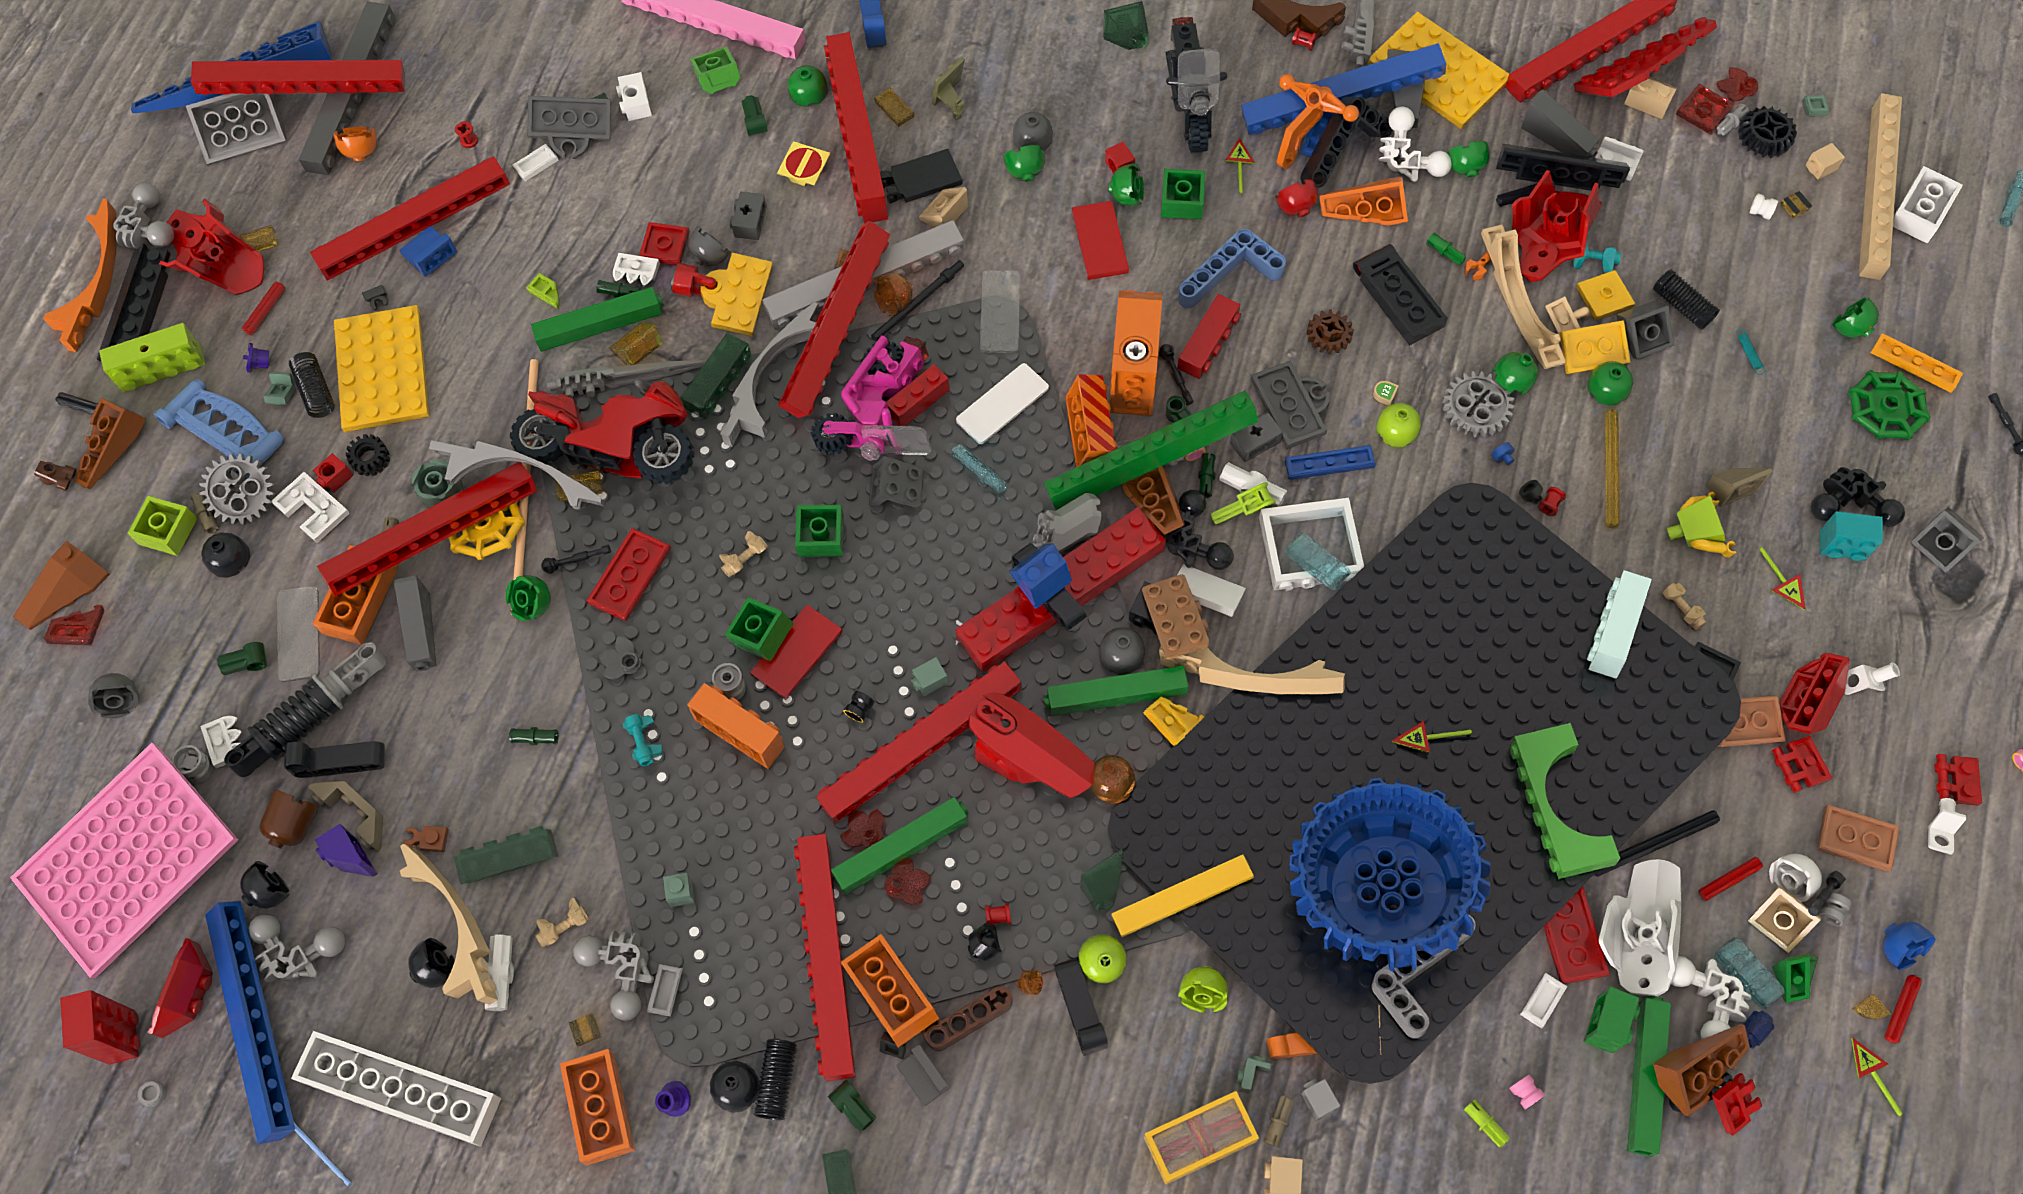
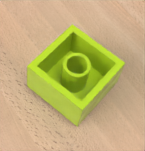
M147 496L127 534L138 545L178 556L198 518L186 506Z

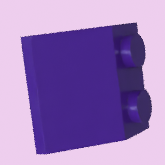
M339 824L315 839L319 846L316 849L318 855L323 861L326 860L331 867L336 866L343 872L372 877L377 875L356 836L343 825Z

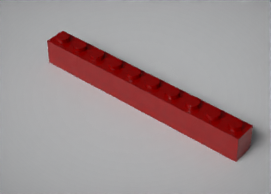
M1678 0L1631 1L1510 73L1505 88L1520 103L1526 99H1532L1539 91L1547 90L1554 82L1565 79L1571 72L1580 70L1586 63L1595 61L1601 54L1610 52L1616 45L1625 43L1631 36L1640 34L1646 27L1655 25L1665 16H1670L1675 11V5Z
M402 60L192 61L191 83L196 94L203 95L251 93L405 92V71Z
M492 156L399 206L393 207L389 211L374 217L372 220L355 227L353 230L336 237L330 242L310 251V254L328 281L507 187L510 183L505 172L495 157Z
M871 221L861 225L779 401L778 406L797 418L810 415L814 410V400L823 390L822 383L832 370L830 365L840 353L839 346L848 335L847 328L856 318L857 313L855 311L857 306L863 302L865 298L863 293L873 280V277H871L873 271L879 267L881 263L879 258L889 245L887 241L890 234Z
M517 462L318 565L317 568L330 591L336 597L535 493L537 490L533 478L522 463Z
M1005 661L1000 665L995 664L988 670L985 676L975 678L964 691L959 690L953 694L951 700L946 704H939L933 709L932 714L926 718L921 717L914 723L911 729L897 734L893 742L880 746L876 750V754L870 758L862 759L851 772L846 771L841 774L838 781L833 785L823 787L819 791V795L816 796L818 803L832 822L837 824L970 728L969 715L983 695L996 692L1011 698L1022 690L1020 679ZM982 707L984 714L990 713L987 707Z
M826 833L797 838L798 846H794L795 859L800 860V869H796L798 883H802L803 892H799L800 905L805 906L806 914L802 915L803 930L808 932V939H804L805 952L806 954L810 953L811 962L807 963V972L809 978L813 977V987H809L811 1002L815 1001L816 1011H812L814 1026H818L819 1035L815 1036V1045L817 1051L821 1050L822 1060H818L819 1076H824L826 1082L855 1078L828 839Z

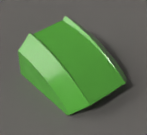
M727 46L689 58L702 89L710 94L730 86L735 87L740 79L737 64Z

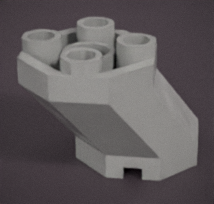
M1084 493L1056 511L1047 510L1045 513H1040L1038 516L1039 526L1037 534L1033 537V545L1038 549L1044 544L1053 543L1059 553H1062L1080 541L1091 539L1090 536H1095L1098 533L1101 521V511H1097L1096 505H1100V499L1094 494Z

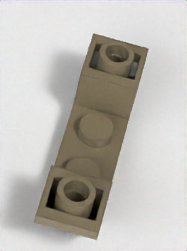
M345 781L311 783L308 786L314 792L311 797L320 805L326 803L332 808L341 798L349 806L357 805L359 809L356 812L365 819L355 830L361 836L358 841L367 849L371 846L376 851L381 849L383 816Z

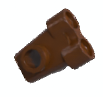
M40 461L34 475L39 477L43 484H55L56 488L67 491L71 480L75 476L76 468Z

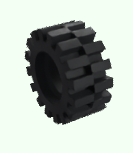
M363 434V439L358 436L356 437L358 441L354 442L352 440L350 442L352 447L347 446L348 452H346V457L355 472L365 476H369L371 472L374 476L377 475V470L380 473L383 471L382 466H388L386 461H390L388 456L390 453L379 437H375L372 434L368 437L367 434ZM375 450L376 453L371 459L367 461L360 459L364 452Z

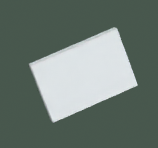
M1183 564L1177 575H1185L1194 601L1199 600L1200 605L1233 617L1246 588L1193 567L1188 568Z

